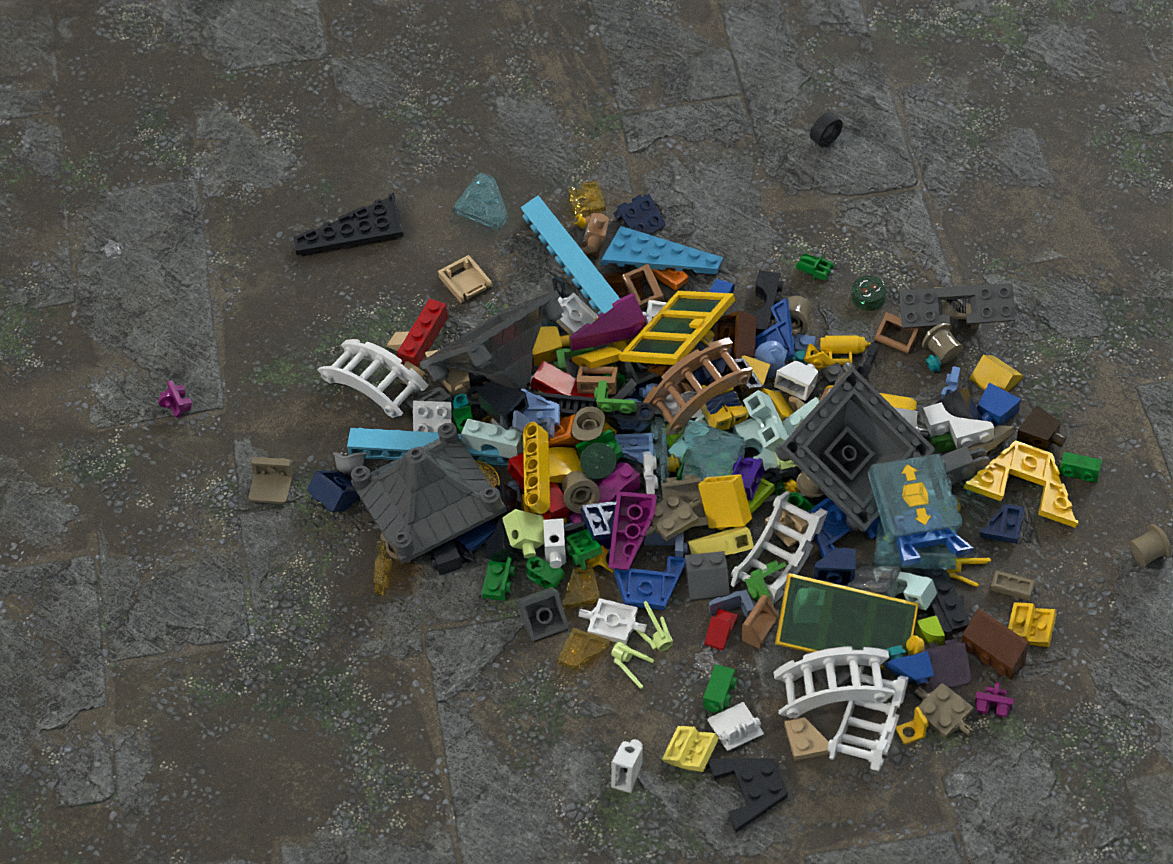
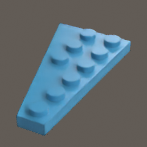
M620 226L601 259V265L618 263V266L622 267L625 264H631L640 268L649 264L651 269L665 270L668 267L675 268V271L692 269L696 273L717 274L723 263V257Z

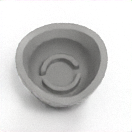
M333 452V455L335 456L337 469L340 472L350 474L354 468L363 466L367 453L360 452L343 456L340 453Z

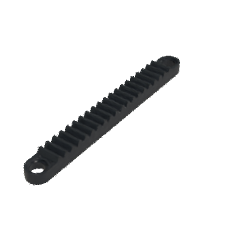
M474 386L467 391L466 397L472 407L481 408L479 400L474 401L471 399L472 395L482 388L481 386ZM528 391L559 404L560 416L563 418L574 415L585 407L592 406L598 408L597 399L593 397ZM636 402V412L602 411L607 422L614 421L615 423L621 422L633 425L634 423L649 424L655 419L653 406L643 402ZM643 410H649L651 412L650 415L645 418L641 417L640 413Z

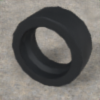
M832 112L821 115L811 128L810 138L821 147L829 146L841 133L843 121Z

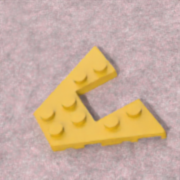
M1014 441L1009 448L1002 451L996 459H993L988 466L980 470L964 485V488L1001 501L1004 496L1008 474L1044 486L1038 515L1074 528L1078 524V520H1075L1073 515L1072 503L1068 500L1065 485L1060 481V472L1055 465L1053 454L1025 443Z

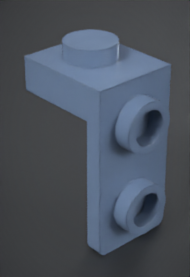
M514 411L513 428L523 434L524 427L529 422L534 421L519 411ZM548 417L535 421L548 432V439L555 437V420Z
M655 532L646 538L644 537V545L675 546V557L683 558L684 554H687L688 543L684 542V532L667 542L661 535Z
M747 590L736 591L731 595L722 598L718 597L710 601L709 613L714 615L717 614L719 609L727 611L740 606L747 619L756 602L754 599L751 600Z

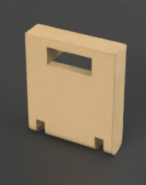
M469 255L438 271L439 278L460 303L465 301L464 297L468 300L485 291L486 286L488 288L493 286L491 280ZM463 267L466 269L465 271L455 275L454 277H452L451 273Z

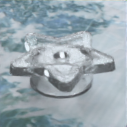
M109 240L106 246L100 248V251L106 253L107 259L116 258L122 255L120 249L123 243H115Z
M712 651L695 653L697 661L693 665L694 669H702L706 674H709L711 667L719 664L717 660L713 659Z

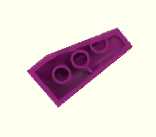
M631 293L615 301L612 304L613 308L605 314L601 312L597 315L596 321L592 324H585L569 336L570 350L575 351L614 343L637 336L645 327V318L635 295Z
M614 463L600 473L595 480L600 491L598 503L616 501L617 491L635 493L641 488L640 474L628 463ZM572 512L569 520L573 524L581 522L582 513Z
M617 491L609 569L629 570L655 516L657 495Z

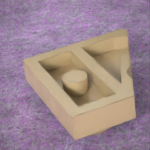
M805 717L784 721L794 761L830 754L827 751L828 740Z

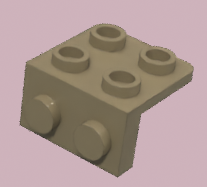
M252 457L251 465L254 475L249 493V501L286 504L293 477L291 460L285 458Z

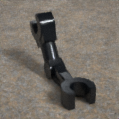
M871 343L863 366H855V370L859 374L864 375L863 377H868L872 363L879 351L877 349L878 344Z
M795 467L784 470L769 468L764 471L765 474L770 473L773 475V479L768 480L772 484L783 477H792L796 481L800 474Z

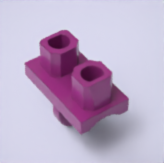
M167 381L168 388L160 394L158 404L163 408H171L175 418H181L182 412L191 410L192 402L190 398L181 399L185 397L186 393L183 385L175 386L173 381Z
M996 682L995 688L986 686L985 692L987 693L976 692L977 712L988 714L990 704L998 706L996 716L1007 718L1010 708L1012 709L1014 699L1003 697L1006 696L1007 690L999 689L1000 683Z

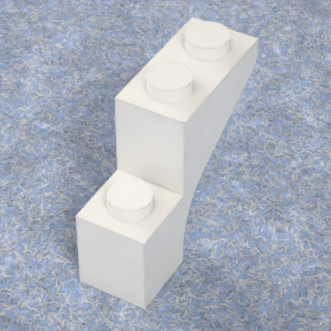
M942 402L923 408V417L930 436L950 432L957 449L964 446L968 448L971 445L981 442L985 443L994 439V426L991 422L952 416L945 410Z

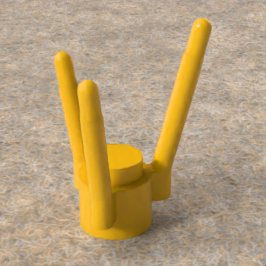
M946 557L944 567L947 573H949L950 578L978 587V583L957 575V572L961 573L962 564H987L991 559Z

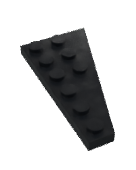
M393 192L386 199H378L368 207L362 206L338 217L339 220L332 223L330 221L326 222L319 229H311L293 237L296 255L403 237L395 194Z

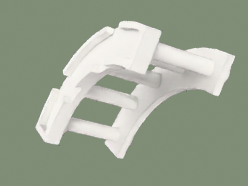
M357 339L345 340L341 344L344 348V353L332 366H323L317 369L321 373V377L329 384L340 383L359 390L380 405L384 412L392 418L403 414L398 407L413 391L415 393L424 391L429 386L412 368L408 370L401 364L402 360L391 352L370 342L360 343V340ZM351 357L352 360L341 369L340 367ZM362 359L373 361L360 376L351 373ZM379 366L390 370L391 372L377 387L366 381ZM396 377H399L407 384V387L392 402L383 391Z
M788 491L776 497L773 503L774 510L762 535L749 555L738 567H734L731 573L733 578L730 585L734 587L741 580L745 581L746 578L751 576L747 573L752 567L756 569L762 568V570L766 569V564L757 560L764 549L787 560L789 564L784 571H775L769 574L777 579L773 584H766L770 594L768 598L773 605L784 594L782 589L786 585L788 573L798 575L814 547L811 544L815 533L819 535L828 511L820 508L817 512L810 514L788 503L787 500L790 494ZM784 509L808 521L809 526L806 533L801 534L779 523ZM775 529L799 541L800 545L796 553L791 554L768 542Z
M838 647L803 655V660L795 663L793 660L789 661L774 671V679L786 683L788 704L779 710V714L796 719L809 710L834 702L849 700L885 702L895 693L893 689L884 688L882 684L880 665L889 658L888 651L871 647H863V650H852V647ZM850 665L852 686L837 687L834 666ZM858 665L872 667L874 686H861ZM826 668L829 689L814 693L812 672ZM804 676L806 696L796 699L794 681Z
M860 665L858 667L860 682L874 685L873 676L863 674L865 666ZM900 675L894 681L882 679L883 687L893 689L895 692L892 703L884 704L867 700H849L840 728L833 740L830 739L827 751L830 752V759H834L837 753L840 752L868 759V762H871L870 769L879 771L884 762L882 754L887 755L899 719L896 710L897 707L900 708V704H903L909 677ZM855 705L886 712V715H888L886 723L881 725L851 717ZM851 725L879 732L881 737L880 740L875 742L847 735L846 732L848 726ZM842 742L849 743V744H853V745H857V746H861V747H865V748H869V749H872V750H871V751H867V750H863V749H859V748H855V747L843 745Z

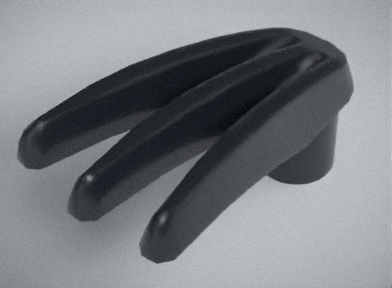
M581 516V522L564 527L565 537L588 529L583 516Z

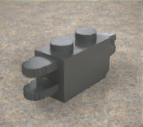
M967 446L934 458L931 462L933 468L920 474V477L925 487L940 484L942 489L978 473L977 470L989 465L990 459L986 456L985 449L980 447L969 452Z

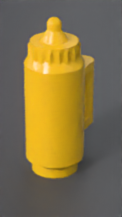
M858 335L825 336L820 338V352L824 351L826 354H829L831 359L832 354H849V359H833L834 364L839 363L840 366H843L847 362L852 364V354L864 353L871 343L865 341V337H859Z

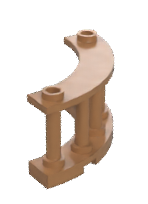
M730 338L714 341L708 344V348L702 351L697 349L685 356L663 374L661 383L657 387L654 385L647 394L643 403H649L653 408L657 407L669 423L664 432L666 436L681 433L691 417L708 401L732 387L747 383L753 368L740 369L729 354L733 344ZM723 358L733 372L722 377L711 361ZM703 365L715 379L713 383L705 388L701 386L692 374L694 370ZM685 377L697 392L688 402L684 400L675 387ZM669 393L681 407L675 416L671 414L664 404Z

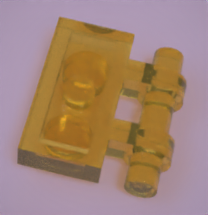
M598 180L580 183V189L577 190L574 186L568 188V197L572 201L571 207L576 216H582V210L587 209L588 214L606 211Z

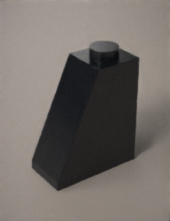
M487 381L477 392L481 408L505 430H508L513 425L514 411H519L523 414L529 407L526 392Z
M957 389L935 403L942 402L945 410L952 416L983 421L968 389Z

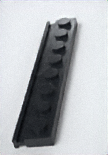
M910 507L909 510H902L901 508L896 509L895 512L888 511V518L892 524L894 517L916 514L915 509L917 508ZM935 546L916 550L921 560L920 563L911 565L912 570L917 576L928 577L933 580L937 594L929 606L933 615L937 616L945 636L947 633L954 634L965 631L970 623V619Z

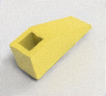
M747 527L733 528L688 541L691 554L725 551V555L754 548L750 529Z

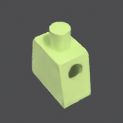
M515 509L502 518L510 545L514 548L522 549L525 558L535 557V549L544 544V518L541 515Z

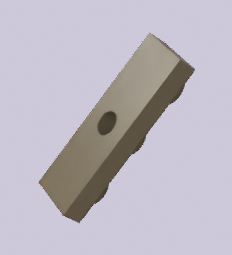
M997 425L994 427V439L985 443L981 442L968 447L969 452L980 447L985 449L986 453L996 449L998 444L1007 441L1008 437L1015 433L1014 426Z

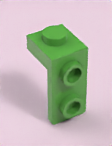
M594 347L575 351L570 349L556 350L557 361H554V366L567 373L565 357L578 356L594 351Z
M599 380L598 387H595L594 398L597 399L596 402L600 410L604 412H611L612 410L621 411L623 413L637 411L635 400L608 399L609 387L607 381Z
M950 433L930 436V443L935 446L936 453L957 450Z
M773 561L766 565V569H757L751 572L750 577L745 579L748 592L755 601H758L763 594L770 597L763 577L785 567L786 563Z

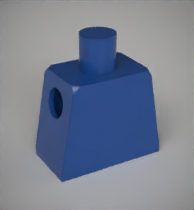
M989 383L978 402L977 409L983 421L991 422L996 427L997 425H1004L1019 412L1021 399Z

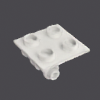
M413 401V431L433 433L437 432L442 424L451 423V402Z
M744 702L707 719L727 751L764 734L759 727L761 725L759 718L752 716Z

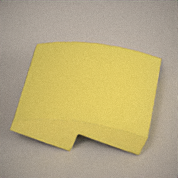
M678 726L662 760L676 767L703 772L719 737L716 733L698 732L695 727Z

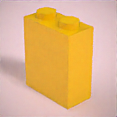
M741 474L706 477L698 484L709 528H717V530H723L728 527L742 528L752 519Z

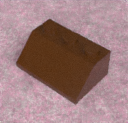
M738 310L719 318L715 323L714 341L730 338L733 342L730 356L733 359H741L744 355L754 358L757 328L756 316Z
M980 608L976 611L964 631L961 646L965 651L974 654L982 663L990 665L998 674L1010 680L1025 665L1029 645L1027 640Z

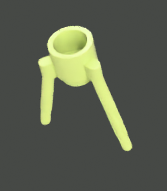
M645 601L644 605L657 632L653 635V641L645 633L636 632L651 645L653 650L658 648L660 652L666 651L673 645V639L669 634L664 617H660L662 630L648 602Z
M618 642L613 647L611 653L615 657L614 663L619 665L633 682L642 689L643 685L623 662H628L632 655L651 663L654 662V659L631 649L622 642Z

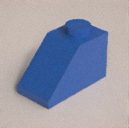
M928 652L893 659L883 663L884 668L898 677L900 675L909 677L908 683L916 681V685L928 682L929 677L934 676Z

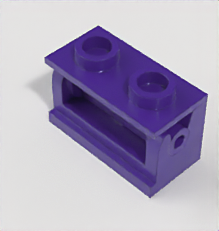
M740 455L738 461L733 465L732 475L741 474L747 500L752 501L764 475L763 460L761 458H745L743 461V457Z

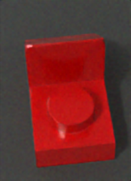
M719 609L716 616L711 617L704 645L724 651L738 620V615Z

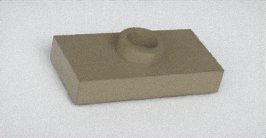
M996 571L990 590L1030 601L1035 581Z

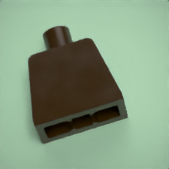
M1036 405L1019 427L1016 441L1046 451L1052 443L1062 447L1067 437L1059 433L1060 421Z

